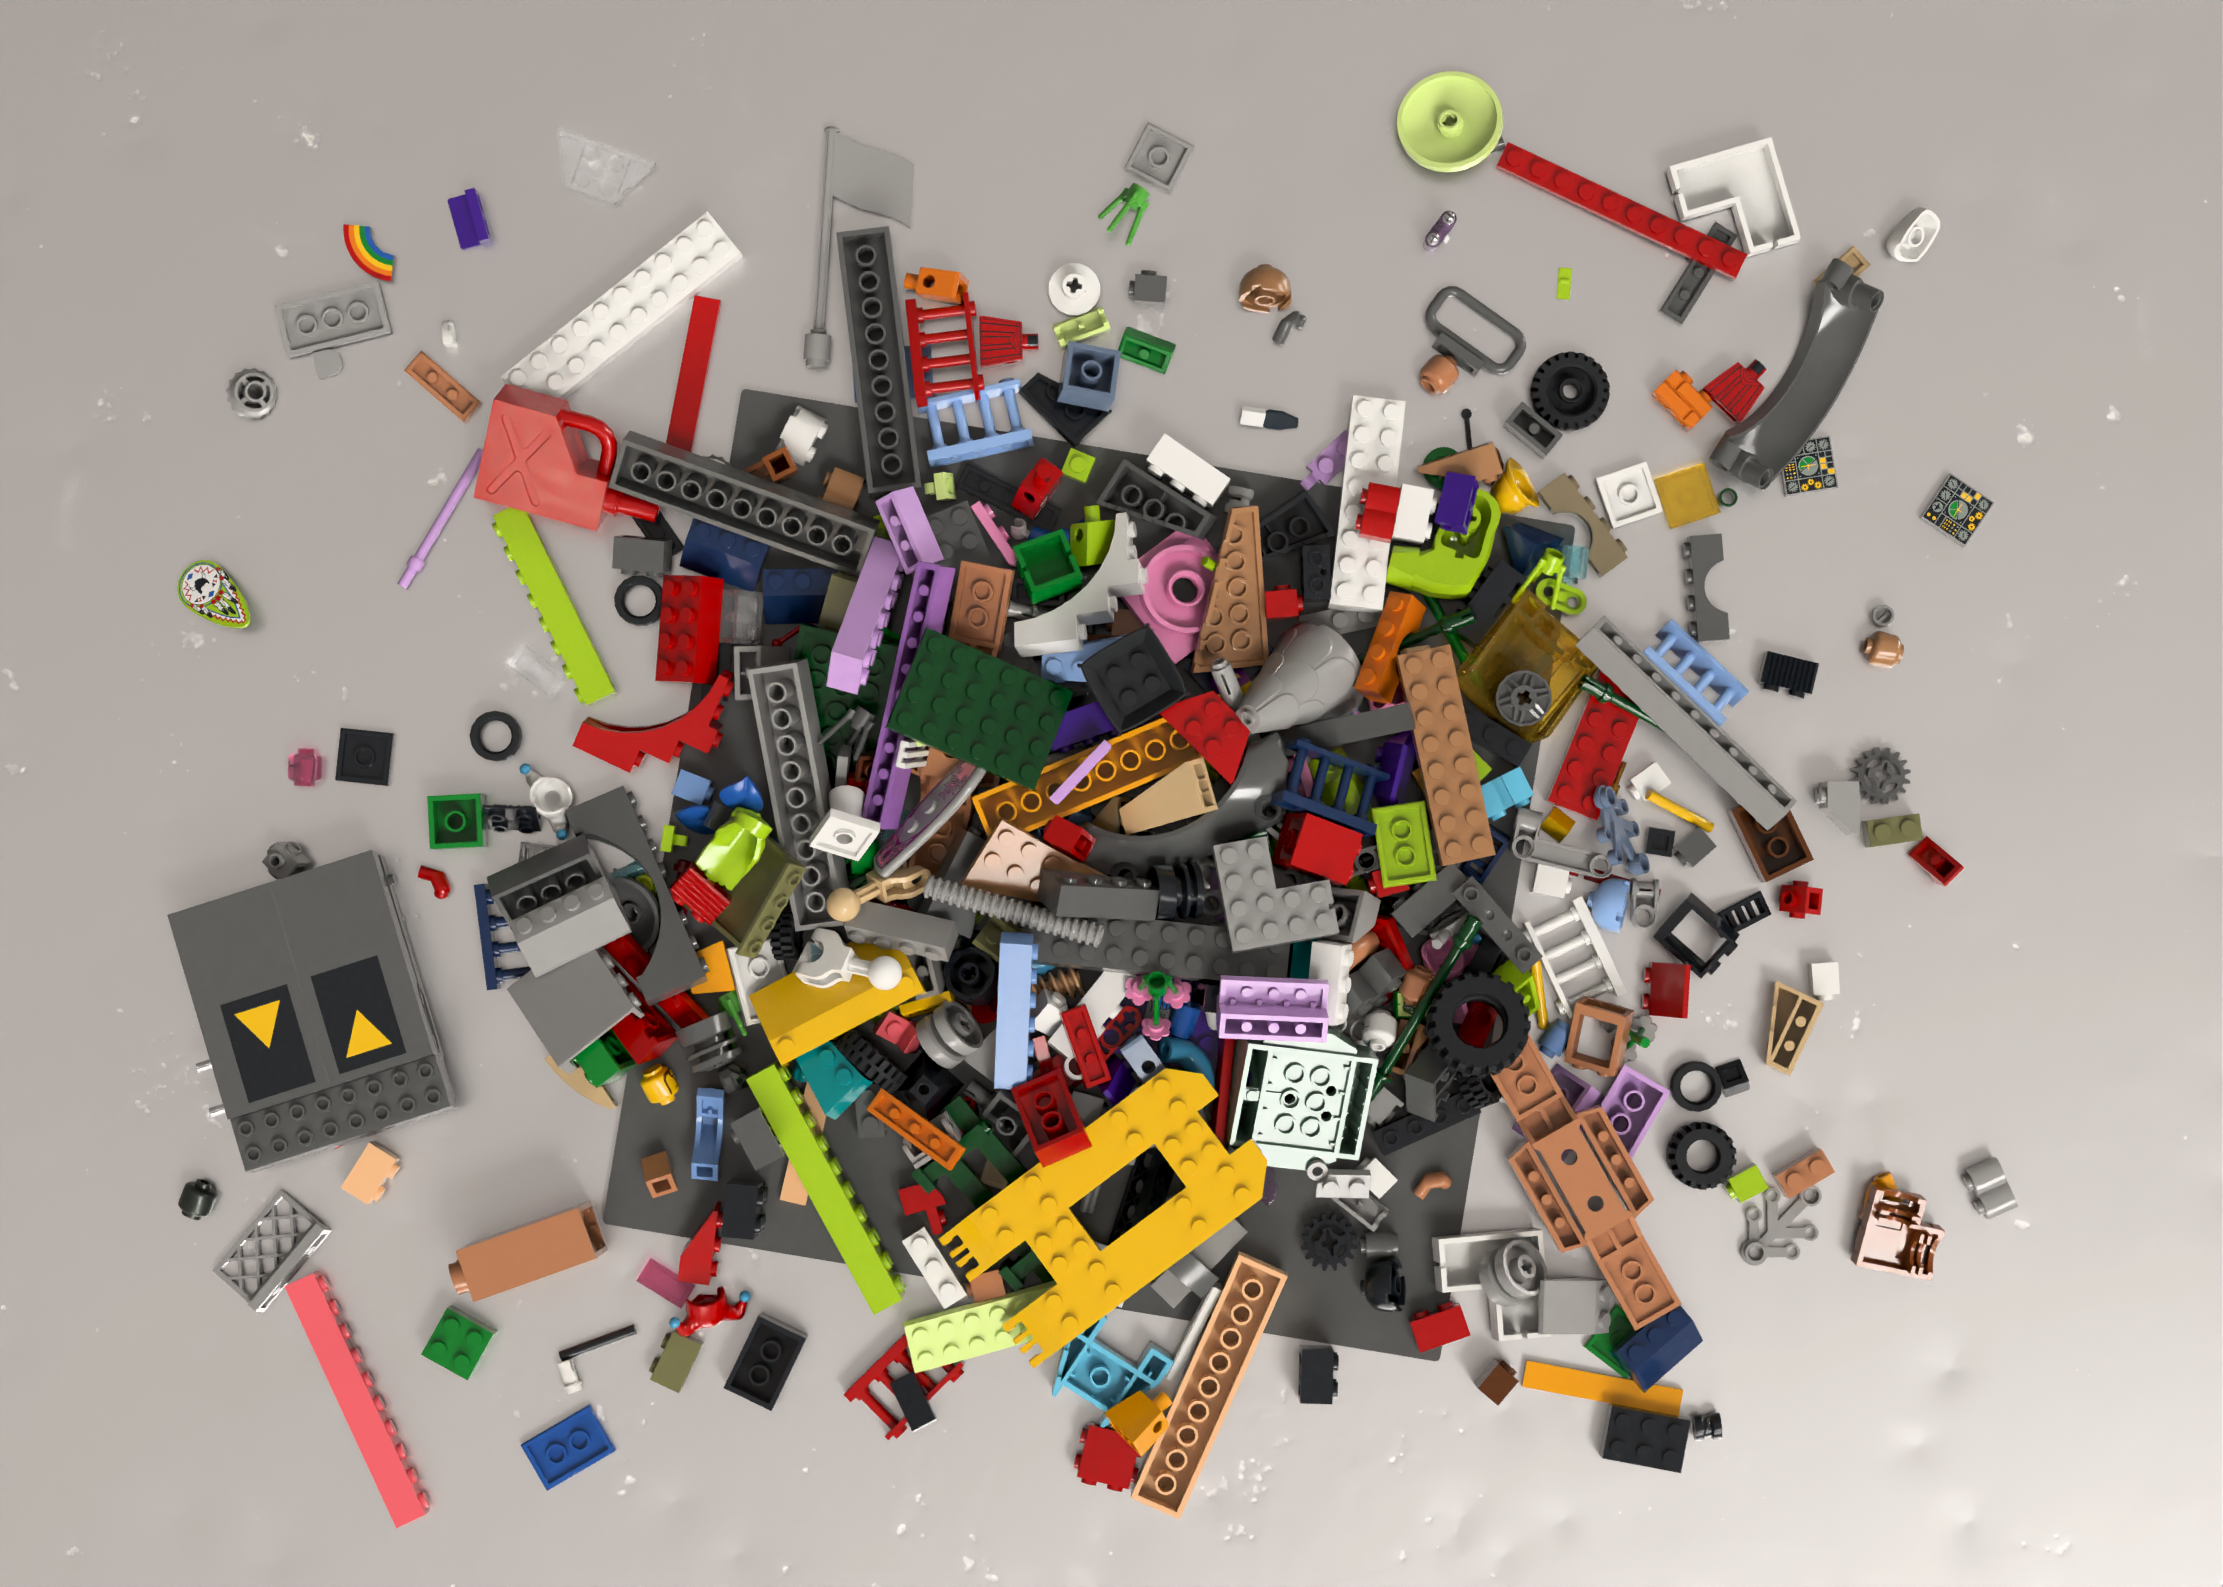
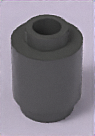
M1391 1231L1365 1232V1237L1360 1238V1253H1366V1259L1392 1258V1255H1398L1397 1233L1391 1234Z

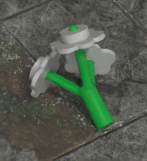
M1642 1015L1640 1018H1632L1629 1033L1630 1039L1628 1038L1623 1063L1634 1061L1637 1058L1636 1044L1647 1048L1654 1041L1657 1025L1652 1023L1650 1016ZM1603 1021L1602 1028L1607 1033L1617 1030L1618 1025ZM1613 1038V1039L1611 1040V1045H1612V1047L1610 1048V1054H1611V1055H1612V1051H1613V1046H1614L1615 1038Z

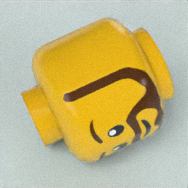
M656 1064L642 1073L643 1077L640 1080V1085L651 1103L660 1102L661 1105H666L675 1099L674 1095L679 1090V1083L668 1066Z

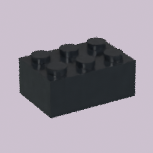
M732 1178L726 1183L721 1237L754 1240L765 1229L766 1214H761L763 1205L767 1203L768 1187H764V1181Z
M760 1313L726 1381L724 1389L772 1411L808 1335Z
M1608 1403L1599 1455L1603 1459L1681 1473L1691 1421L1684 1416L1669 1415Z

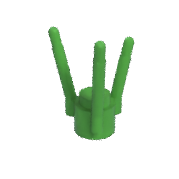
M1132 183L1129 189L1125 187L1122 193L1098 215V218L1102 219L1121 201L1125 204L1107 228V232L1110 233L1129 208L1134 211L1139 208L1126 240V245L1130 246L1143 213L1149 205L1146 200L1150 194L1136 183Z
M733 990L717 999L720 1005L718 1010L720 1013L727 1011L729 1017L733 1016L742 1035L746 1036L747 1031L738 1015L741 1010L736 990ZM732 1029L726 1031L728 1038L733 1037ZM735 1042L730 1043L732 1050L736 1048Z

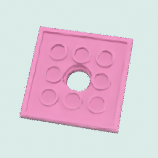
M1177 531L1139 558L1142 567L1146 568L1148 572V584H1145V594L1120 597L1143 627L1146 626V623H1149V628L1154 629L1155 635L1162 643L1174 665L1196 649L1214 572L1201 565V560L1204 556H1208L1217 562L1218 558L1217 552L1206 538L1201 540ZM1187 578L1191 580L1197 589L1194 600L1182 602L1175 597L1173 584L1177 579Z

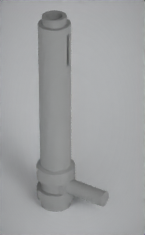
M1224 657L1218 658L1211 663L1210 671L1222 700L1236 712L1244 695L1230 661H1227ZM1249 733L1243 751L1245 756L1249 745L1261 739L1259 733Z

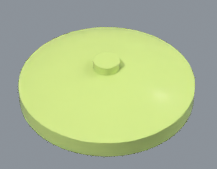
M1458 71L1433 74L1415 84L1403 98L1397 115V131L1406 153L1419 165L1438 172H1457L1477 165L1494 150L1503 129L1502 108L1494 90L1482 79L1472 74Z

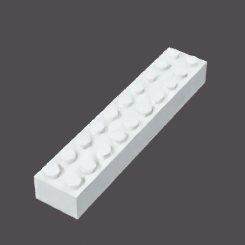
M707 211L501 376L502 380L506 384L565 400L743 257L741 252Z

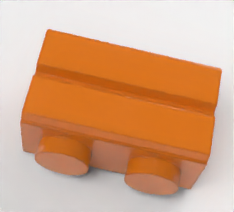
M1675 370L1651 394L1689 431L1713 408L1710 404L1712 399L1703 390L1698 392L1691 385L1693 380L1686 372L1681 371L1679 373Z

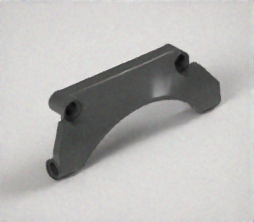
M1274 732L1249 745L1239 774L1227 793L1217 803L1218 809L1205 813L1199 819L1184 827L1158 835L1129 836L1103 830L1087 821L1078 824L1077 826L1083 828L1097 839L1085 864L1106 876L1112 875V877L1123 878L1125 873L1131 871L1133 873V880H1136V878L1147 879L1148 869L1152 864H1170L1175 872V868L1179 863H1184L1187 866L1190 862H1197L1212 855V847L1214 845L1241 841L1281 823L1286 816L1285 808L1277 806V813L1273 817L1269 818L1266 816L1267 808L1270 805H1274L1270 803L1272 794L1282 791L1286 787L1289 761L1285 755L1287 751L1278 732Z

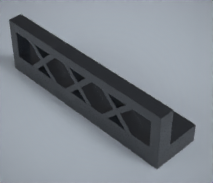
M1148 1148L1136 1157L1107 1246L1118 1239L1122 1231L1125 1230L1127 1232L1165 1203L1175 1171L1160 1151ZM1146 1153L1153 1155L1150 1166L1145 1169L1143 1163ZM1142 1179L1144 1186L1142 1192L1137 1194L1135 1187L1137 1182ZM1134 1205V1217L1129 1219L1127 1215L1128 1209Z

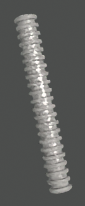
M933 875L928 877L923 895L927 899L929 897H932L934 901L940 899L941 903L947 901L948 905L951 906L953 904H956L958 908L964 906L965 910L971 908L972 912L975 913L977 911H980L982 915L988 913L989 917L995 915L999 920L1005 918L1006 922H1009V920H1012L1013 924L1019 922L1023 927L1029 925L1030 929L1034 927L1037 928V931L1043 929L1047 934L1049 932H1053L1054 936L1060 934L1061 938L1064 939L1067 936L1071 941L1077 939L1078 943L1084 941L1085 945L1088 946L1091 943L1095 948L1100 946L1103 938L1104 925L1102 924L1096 926L1095 922L1089 924L1085 919L1079 921L1078 917L1072 919L1071 917L1055 916L1052 912H1048L1047 908L1041 910L1037 905L1031 907L1030 903L1026 905L1023 904V901L1017 903L1012 898L1007 900L1006 896L1002 898L998 894L993 896L988 891L983 893L982 889L975 891L974 887L969 889L967 885L959 886L957 882L951 884L950 880L945 882L943 878L935 879Z

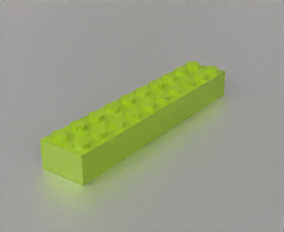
M779 1060L751 1074L746 1081L871 1311L875 1315L901 1301L905 1294L906 1284L900 1273L895 1275L892 1269L894 1262L887 1250L882 1251L879 1245L881 1238L874 1226L870 1228L866 1222L868 1214L862 1203L857 1205L853 1198L856 1192L849 1180L844 1181L841 1176L843 1168L836 1156L832 1158L829 1154L828 1148L830 1144L823 1133L819 1135L815 1129L816 1124H818L811 1110H805L802 1104L805 1098L799 1087L794 1088L791 1084L790 1078L792 1074L789 1068L781 1066Z

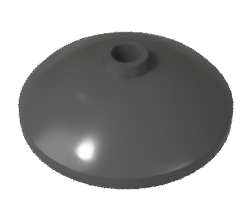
M615 877L610 879L609 881L616 888L632 932L629 934L645 951L648 950L657 941L660 932L661 911L656 898L644 884L633 878Z

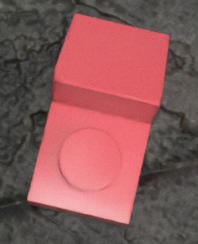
M890 1009L883 1012L872 1029L874 1033L896 1044L903 1053H916L918 1051L920 1042L916 1033L917 1023Z

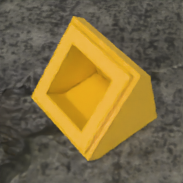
M1554 806L1541 823L1540 829L1560 843L1576 822Z

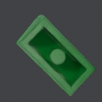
M1126 327L1118 351H1121L1120 358L1165 374L1176 344L1137 329Z

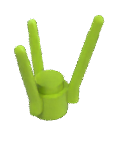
M1547 548L1535 568L1528 575L1523 585L1521 584L1513 595L1511 602L1514 603L1530 583H1535L1542 572L1549 576L1557 573L1550 606L1551 610H1555L1562 577L1567 569L1563 564L1565 556L1556 549Z

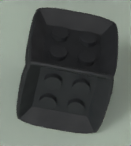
M1146 623L1145 627L1139 628L1101 649L1082 664H1077V667L1081 668L1085 680L1102 710L1118 731V736H1121L1122 732L1135 728L1168 709L1185 695H1190L1162 643L1149 628V623Z

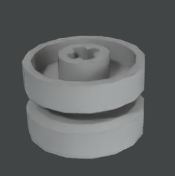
M946 1000L934 1009L933 1013H929L916 1024V1033L922 1048L932 1060L944 1068H954L966 1058V1055H971L983 1045L982 1031L976 1019L962 1004L956 1001L949 1002Z
M1519 1239L1510 1241L1483 1256L1479 1264V1279L1483 1290L1492 1301L1498 1305L1510 1307L1540 1293V1280H1547V1268L1539 1251L1529 1242Z

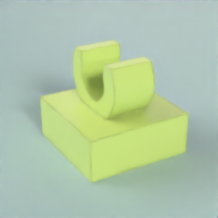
M934 473V482L924 484L925 494H936L937 500L949 501L956 499L953 473Z

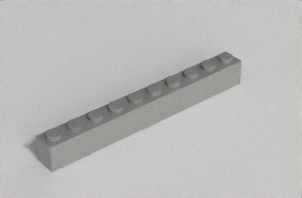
M1605 615L1575 645L1767 831L1780 821L1797 802L1791 794Z

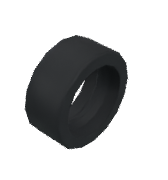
M644 575L632 576L625 579L618 586L614 596L615 608L619 616L626 622L636 626H647L660 618L662 587L655 580ZM636 585L649 587L655 595L656 603L654 609L645 616L632 615L625 606L626 593Z
M499 711L485 712L475 720L471 727V745L475 752L484 759L496 762L507 760L515 755L520 748L522 741L521 727L516 719L507 713ZM490 721H502L511 730V742L502 751H489L481 742V731Z
M1485 937L1476 950L1467 972L1475 975L1478 971H1483L1487 973V976L1492 977V973L1495 972L1503 951L1493 940Z
M1690 1061L1682 1064L1675 1070L1670 1081V1091L1673 1099L1679 1106L1689 1111L1701 1112L1710 1109L1717 1103L1722 1092V1082L1720 1075L1712 1066L1704 1062ZM1701 1071L1710 1078L1712 1084L1711 1092L1703 1101L1691 1102L1683 1096L1680 1089L1681 1081L1688 1072Z

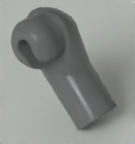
M1293 311L1280 321L1272 340L1284 345L1293 325L1301 329L1306 322V316L1299 314L1300 312Z

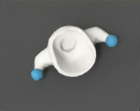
M522 764L519 769L520 773L525 774L526 782L531 788L530 801L532 807H536L539 815L548 818L553 832L556 833V837L559 840H565L569 828L565 810L570 809L572 805L573 794L571 788L566 782L558 778L543 777L539 772L531 770L529 764Z

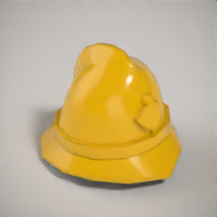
M1510 457L1506 462V471L1502 473V476L1494 483L1490 491L1492 497L1499 504L1500 512L1516 514L1522 511V508L1525 509L1528 506L1539 507L1538 496L1527 473L1518 462Z

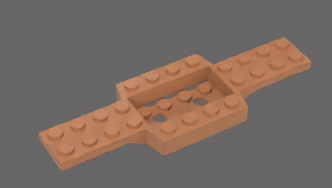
M962 560L948 637L1000 659L1015 570ZM925 746V750H929L928 756H923L922 759L927 761L926 766L911 769V773L920 776V802L945 775L962 761L950 758L940 751ZM986 772L960 808L910 857L909 867L920 865L928 869L931 875L935 876L959 827L961 826L968 830L971 826L974 809L971 797L976 796L977 788L998 787L1004 784L1005 779Z
M1528 1033L1527 1043L1510 1067L1504 1068L1499 1074L1494 1076L1490 1074L1526 1138L1506 1158L1558 1250L1563 1253L1584 1246L1588 1247L1625 1315L1636 1331L1682 1305L1635 1220L1654 1198L1602 1106L1596 1105L1574 1112ZM1497 1041L1491 1043L1490 1045H1488V1046H1486V1047H1484V1048H1488V1047L1494 1045ZM1580 1126H1581V1128H1582L1584 1134L1586 1135L1588 1141L1590 1142V1144H1591L1593 1150L1595 1151L1597 1157L1599 1158L1601 1164L1603 1165V1167H1604L1606 1173L1608 1174L1610 1180L1612 1181L1614 1187L1616 1188V1190H1617L1619 1196L1621 1197L1623 1203L1625 1204L1627 1210L1623 1207V1205H1622L1621 1201L1619 1200V1198H1618L1616 1192L1614 1191V1189H1613L1612 1185L1610 1184L1608 1178L1606 1177V1175H1605L1603 1169L1601 1168L1599 1162L1597 1161L1595 1155L1593 1154V1152H1592L1590 1146L1588 1145L1586 1139L1584 1138V1136H1583L1581 1130L1579 1129ZM1534 1149L1540 1151L1585 1231L1584 1236H1582ZM1566 1149L1574 1150L1577 1155L1575 1162L1569 1165L1563 1163L1561 1155ZM1592 1196H1599L1603 1201V1205L1598 1211H1592L1588 1207V1200Z

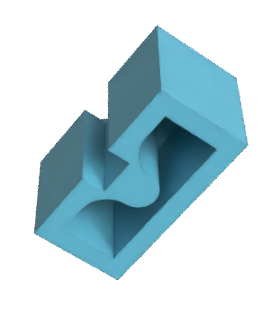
M1520 766L1481 785L1487 817H1491L1492 821L1507 815L1505 809L1513 805L1518 809V807L1529 804V797L1534 795Z

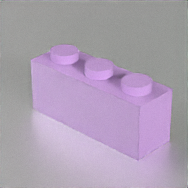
M913 486L893 491L875 501L906 575L915 573L918 561L937 564L945 560Z

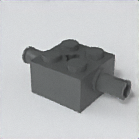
M972 1080L963 1094L982 1106L979 1117L981 1119L985 1118L994 1128L993 1133L1016 1157L1026 1143L1029 1144L1031 1141L1011 1090L998 1089L996 1093L993 1092L991 1094Z

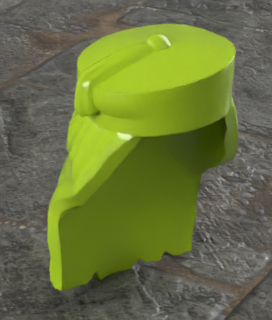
M737 807L732 812L733 820H729L718 828L714 837L703 848L695 861L697 867L704 871V875L714 883L719 882L721 886L725 885L726 889L730 891L759 861L765 848V839L773 830L761 818L760 813H755L752 810Z

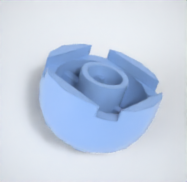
M1614 878L1607 879L1598 885L1595 893H1589L1587 907L1592 908V918L1601 928L1620 933L1628 904L1626 894L1630 892V881Z

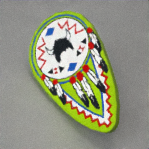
M200 560L192 563L183 571L178 581L177 591L179 599L185 607L195 614L224 627L245 628L249 625L251 619L245 598L231 577L218 564L209 560Z

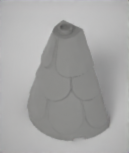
M1311 621L1297 623L1282 633L1271 655L1265 660L1258 676L1248 687L1235 713L1252 734L1289 729L1293 725L1314 723L1323 719L1350 715V713L1358 709L1364 697L1354 688L1361 670L1360 662L1346 640L1333 629L1323 624L1320 626L1314 625Z

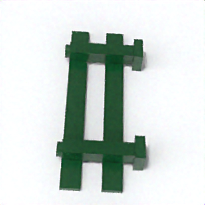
M958 1095L943 1107V1110L948 1112L953 1121L964 1132L958 1143L966 1148L965 1152L951 1171L934 1159H931L928 1163L917 1169L913 1166L910 1175L929 1194L936 1188L938 1178L945 1173L978 1209L993 1198L994 1194L962 1160L975 1147L983 1153L1009 1184L1025 1174L1027 1170L993 1133L994 1128L985 1118L981 1119L968 1103ZM1026 1241L1013 1249L1020 1257L1013 1262L1008 1257L1000 1264L998 1272L1015 1292L1024 1286L1026 1275L1031 1271L1043 1283L1054 1281L1051 1274Z

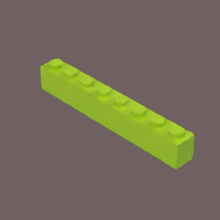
M509 507L493 515L495 520L492 523L493 529L498 538L503 536L507 546L503 547L510 562L515 560L519 568L515 573L520 583L527 585L530 591L527 597L533 609L538 607L542 615L538 619L545 633L550 631L554 639L550 643L557 656L562 655L566 663L562 665V668L569 680L573 678L577 686L574 692L579 702H585L586 706H591L618 693L530 514Z

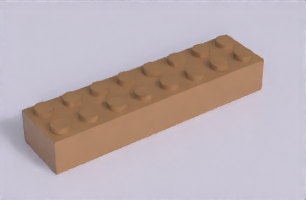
M1448 644L1397 655L1395 659L1405 703L1411 704L1416 729L1411 730L1440 866L1496 855L1451 646Z

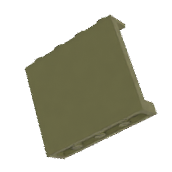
M769 835L765 839V848L759 861L740 880L734 889L730 891L726 889L725 885H719L732 896V900L726 909L711 923L738 947L735 952L737 955L756 958L762 949V945L770 931L774 928L778 917L807 869ZM683 904V907L691 910L686 904Z

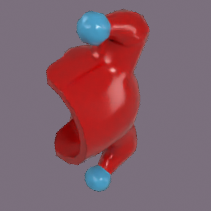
M723 1286L717 1288V1295L699 1294L692 1301L686 1299L685 1310L687 1315L685 1319L680 1322L678 1317L671 1318L669 1321L670 1327L675 1328L680 1336L687 1337L701 1328L714 1327L723 1320H740L745 1314L747 1301L750 1300L751 1294L749 1291L744 1290L740 1293L739 1302L735 1304L727 1302Z

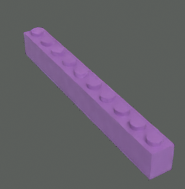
M917 562L862 812V818L880 823V829L899 828L912 769L896 767L900 741L910 740V738L885 727L924 630L929 628L940 634L942 633L956 568L931 562ZM906 747L905 752H906V751H915V750H916V747H912V748H907V747Z

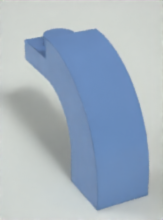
M698 1088L697 1119L691 1161V1179L718 1181L725 1128V1090L715 1088Z

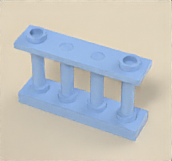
M1005 378L997 384L985 386V390H980L981 400L975 399L973 389L942 396L932 394V397H927L928 406L919 407L918 411L919 414L927 412L934 444L932 450L927 451L930 467L935 468L1034 446L1031 429L1022 427L1015 393H1018L1021 389L1020 379ZM1004 396L1011 430L1009 431L1010 433L999 435L995 430L989 399ZM978 401L986 435L983 439L973 441L969 435L963 404ZM953 407L960 439L958 444L951 446L944 444L937 410Z
M1671 619L1656 634L1662 641L1658 647L1653 650L1648 646L1643 653L1707 715L1721 726L1727 720L1721 713L1727 703L1734 707L1748 694L1749 690L1681 626ZM1669 649L1681 659L1675 668L1662 658ZM1688 667L1701 677L1694 686L1682 677ZM1708 685L1720 695L1713 705L1701 694Z

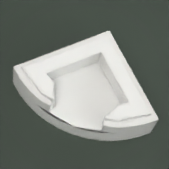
M452 320L442 321L443 344L446 347L456 346L457 344L454 321Z

